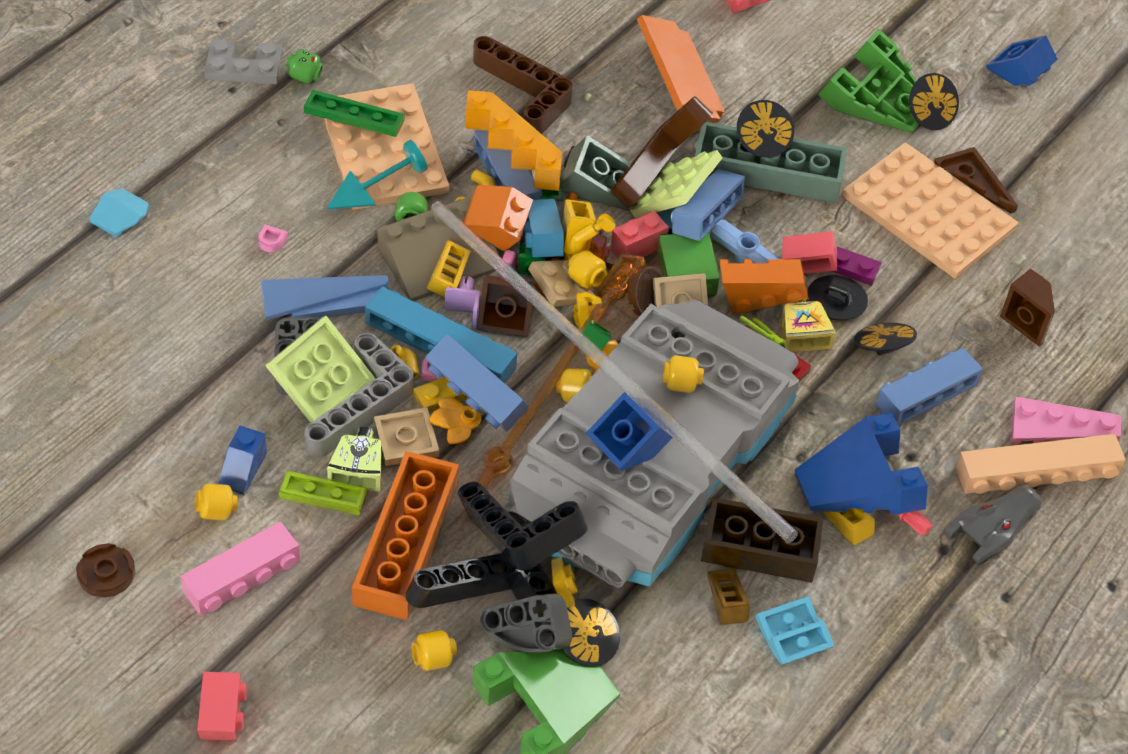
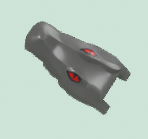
M1020 484L998 498L967 508L956 517L945 533L950 538H954L963 530L981 547L972 556V559L979 565L990 556L1008 548L1016 534L1025 525L1028 517L1040 509L1042 504L1041 497L1028 485Z

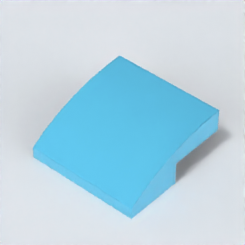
M809 596L758 613L755 616L765 640L781 666L834 647L823 619L819 621Z

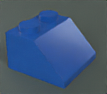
M1044 35L1011 43L992 59L986 67L989 71L1014 86L1022 84L1029 86L1038 81V76L1051 69L1050 66L1058 59L1047 36Z
M626 392L586 432L593 442L622 471L654 458L673 438L638 401Z

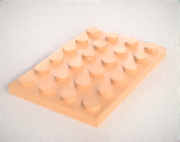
M413 83L339 95L342 98L405 114V121L397 137L324 118L343 181L351 170L358 181L363 184L406 159L403 152V144L412 140L424 156L428 170L423 173H417L408 164L366 188L365 190L376 203V206L396 203L397 199L406 192H416L424 197L449 193L450 186ZM373 206L353 207L352 210L368 208Z
M906 142L845 187L841 195L954 279H957L1017 230L1019 225L1018 221L946 170L935 165L933 161Z

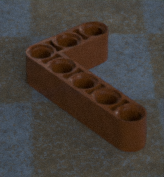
M480 36L474 40L473 62L477 67L535 97L525 107L523 119L542 134L571 105L573 83L570 79L491 37Z
M696 96L692 97L656 130L610 192L628 209L633 206L678 146L697 131L712 116L713 112Z

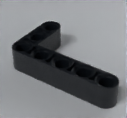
M468 482L461 486L457 493L472 522L509 562L521 571L533 568L582 537L588 530L582 512L575 501L563 502L522 527L479 482Z
M502 553L420 569L415 572L405 597L413 607L426 608L506 590H512L517 600L536 595L557 594L540 563L531 569L521 571L516 569Z

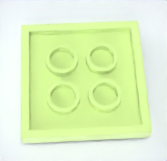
M716 150L709 153L702 152L693 158L685 157L674 164L672 162L665 164L660 170L659 176L648 186L649 188L637 200L630 212L635 218H639L653 211L660 212L687 204L723 157Z
M327 316L318 320L265 365L310 423L376 379Z

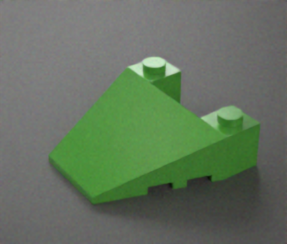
M879 28L854 55L871 71L860 83L842 67L818 94L838 112L910 133L919 125L914 119L909 105L910 92L917 81L910 71L912 67L908 62L905 63L898 54L900 51L898 46Z
M563 650L538 653L499 652L473 666V685L488 706L517 691L539 721L540 725L522 734L521 754H568L572 746L585 736L590 726L595 721L597 722L620 696L619 691L600 666L590 667L578 664L570 659Z

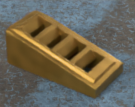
M735 568L707 571L708 581L721 624L747 622L749 620L750 604ZM731 581V583H723V584H719V583H718V582Z

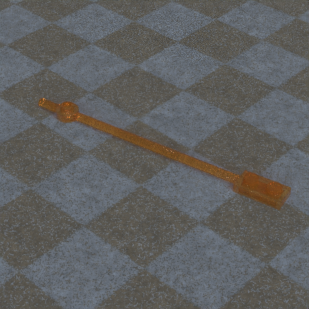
M621 253L597 289L602 297V303L595 306L528 405L529 409L520 417L503 444L492 447L484 455V462L487 468L477 482L485 489L495 474L503 473L512 466L513 457L510 453L583 345L579 340V336L589 319L597 323L613 299L621 301L628 293L629 280L632 274L637 273L638 267L646 266L644 257Z

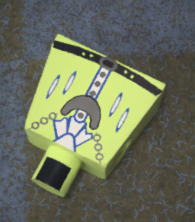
M360 427L357 430L356 436L343 435L328 464L327 474L329 480L366 487L368 491L380 492L381 441L372 438L373 431L370 428Z

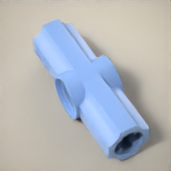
M721 219L711 231L710 237L734 253V259L737 263H743L744 259H752V263H768V259H780L760 245L759 237L751 232L743 233L726 220Z

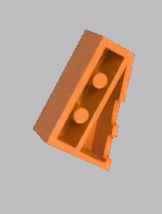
M719 259L722 282L732 315L808 299L805 275L800 259H768V263H752V259H744L743 263H728V259Z

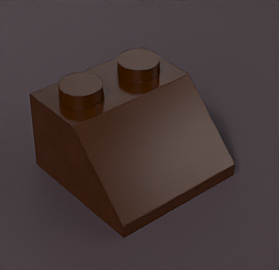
M1029 269L1011 283L1000 314L1003 320L1039 347L1044 342L1055 313L1051 283L1034 270Z
M486 275L483 278L477 329L528 337L534 311L537 283Z

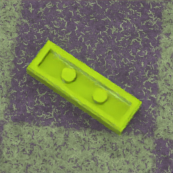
M287 471L279 491V498L360 516L368 494V488Z

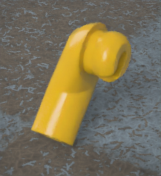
M478 169L471 175V180L480 185L497 186L493 177Z
M400 345L392 346L390 350L412 369L413 379L418 378L419 368L415 353Z

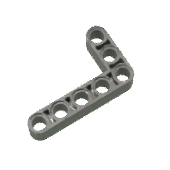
M370 333L358 335L354 340V352L376 379L306 427L305 444L306 451L310 456L319 458L329 454L337 448L343 435L355 436L358 428L368 427L374 422L375 416L385 415L413 394L412 369L375 335Z

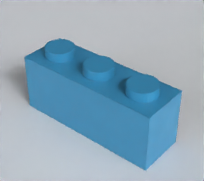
M537 199L532 201L523 230L526 248L531 249L532 257L563 256L564 233L555 199Z

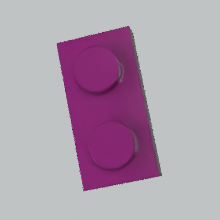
M837 246V271L832 272L872 286L882 262Z

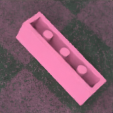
M280 521L180 576L183 593L200 616L207 612H213L232 598L242 596L255 585L267 582L280 571L292 568L300 561L299 545Z

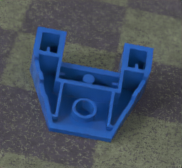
M892 412L865 417L795 469V476L811 511L846 512L847 508L863 509V513H873V509L890 510V514H903L926 509L928 484L919 466L891 471L885 456L899 454L900 428Z

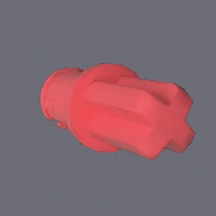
M919 511L897 514L901 522H906L921 536L927 535L933 527L932 523Z

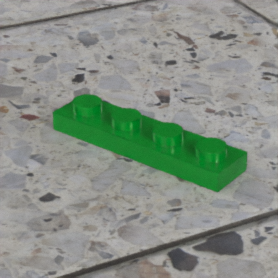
M316 90L311 91L304 104V113L393 137H397L405 121L404 113Z

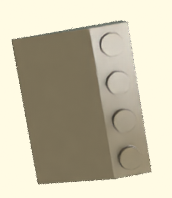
M470 197L377 228L378 250L409 300L415 301L434 294V292L427 289V286L447 240L471 251L462 276H466L465 282H467L468 276L476 279L500 270L501 259L495 246L463 227L471 201ZM448 253V255H450V256H452V257H454V258H456V259H458V260H461V258H459V257H457V256H455V255H453V254H451V253ZM445 262L446 264H448V265H450V266H452V267H454V268L457 269V267H455V266H453V265H451V264ZM441 272V273H443V274H445V275H447V276L453 278L452 276H450V275H448V274H446V273H444V272Z

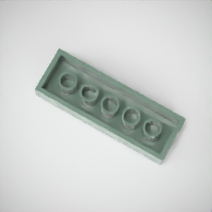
M705 122L701 126L695 157L702 152L709 153L716 150L723 157L709 176L717 169L745 176L744 186L837 203L847 148L793 138L788 149L782 154L764 158L756 156L745 149L738 138L737 127Z

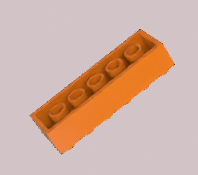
M405 451L352 585V606L408 621L413 606L408 603L405 594L415 572L427 568L459 484V464Z

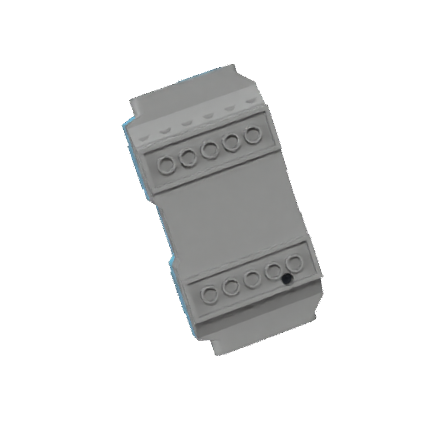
M691 299L685 303L667 304L659 308L650 304L621 337V342L582 389L562 409L559 408L529 442L527 453L510 480V509L508 513L524 527L559 504L566 501H575L582 512L588 530L582 537L553 554L552 557H562L565 564L583 568L614 587H622L626 581L650 587L661 572L665 573L694 536L695 528L703 519L706 500L735 464H746L749 460L752 461L779 427L780 420L795 401L799 380L792 372L798 365L797 357L788 349L698 300ZM674 355L696 358L699 368H704L702 385L697 384L696 389L692 393L670 391L666 383H662L665 361H669ZM626 392L638 401L673 438L654 458L622 471L593 442L586 432Z

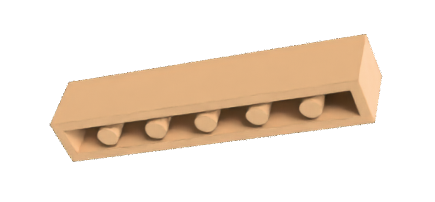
M1109 434L963 451L959 455L955 468L964 494H982L994 490H1011L1020 484L1033 488L1044 484L1053 483L1058 485L1069 481L1079 480L1083 482L1094 478H1113L1119 476L1126 459L1116 435Z

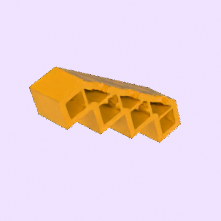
M468 90L465 129L487 130L489 149L512 150V169L535 170L534 189L559 191L562 151L493 92Z

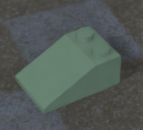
M587 135L571 150L559 185L569 192L576 193L582 199L630 211L633 207L631 206L628 209L610 192L631 163ZM610 167L616 168V169H619V170L612 171V170L610 169Z

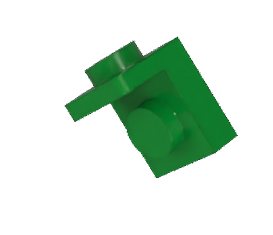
M520 244L518 274L532 275L528 270L531 263L545 261V257H532L531 249L526 248V244Z

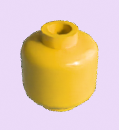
M590 251L574 254L569 260V277L585 289L598 287L604 282L607 276L606 264Z
M674 355L669 361L664 363L662 383H666L670 391L692 393L696 389L697 384L702 385L704 368H699L696 358Z
M568 368L562 373L561 377L557 378L556 391L561 393L563 401L568 403L592 377L591 371L588 369Z
M207 483L202 486L201 490L196 491L195 512H199L200 517L205 520L225 521L229 518L231 512H236L238 498L237 495H233L229 485Z
M443 630L421 633L411 645L412 657L415 665H420L425 671L447 668L452 663L453 656L457 655L456 642L454 638H449Z

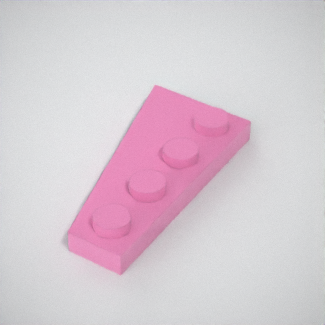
M1015 397L1013 402L1011 445L1020 444L1021 441L1040 443L1115 434L1118 441L1121 437V415Z

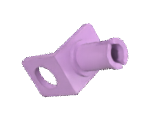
M462 276L458 288L447 287L445 289L444 308L447 310L473 312L472 329H476L481 291L473 290L475 285L473 278L468 276L467 283H465L466 276Z

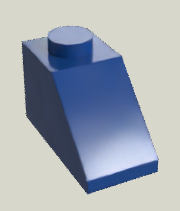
M239 426L228 446L218 484L229 485L233 492L245 495L267 454L265 433Z

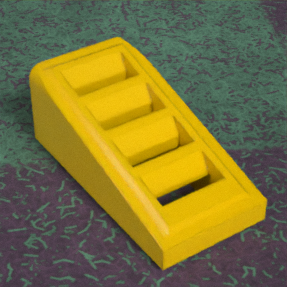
M447 240L427 289L445 298V289L447 287L457 288L471 251ZM448 253H451V254H453V255H455V256L461 258V260H458V259H456V258H454V257L448 255ZM445 262H447V263H449V264H451V265L457 267V269L454 268V267H452V266H450V265H448V264H446ZM441 272H444V273H446V274L452 276L453 278H451V277H449V276H447V275H445V274H443V273H441Z
M847 508V513L822 511L853 545H857L874 535L875 519L868 513H863V509Z

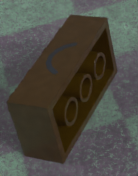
M712 497L701 562L812 583L818 565L824 518Z

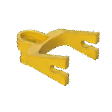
M588 292L576 293V304L573 305V316L575 324L578 326L579 336L589 319L600 320V314L597 313L600 312L598 304H601L602 300L600 297ZM580 341L581 351L585 353L587 345Z

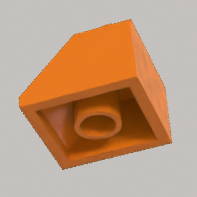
M477 185L474 189L463 227L505 251L521 239L533 200L513 187Z

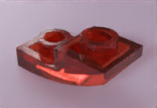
M602 229L598 231L599 234L592 238L589 251L604 262H607L610 247H606L607 237H605V234H601Z

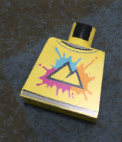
M801 300L784 305L781 331L782 339L787 344L786 349L791 352L832 348L835 330L820 302Z

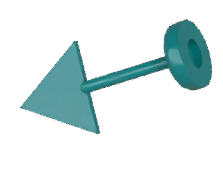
M412 140L407 141L403 144V152L406 159L363 184L358 181L350 170L327 206V210L376 206V203L365 190L366 188L408 164L417 173H423L428 170L427 163L420 149Z

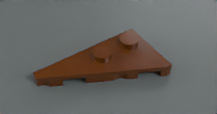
M975 147L934 159L935 165L946 170L985 199L1010 214L1016 212L1017 203Z

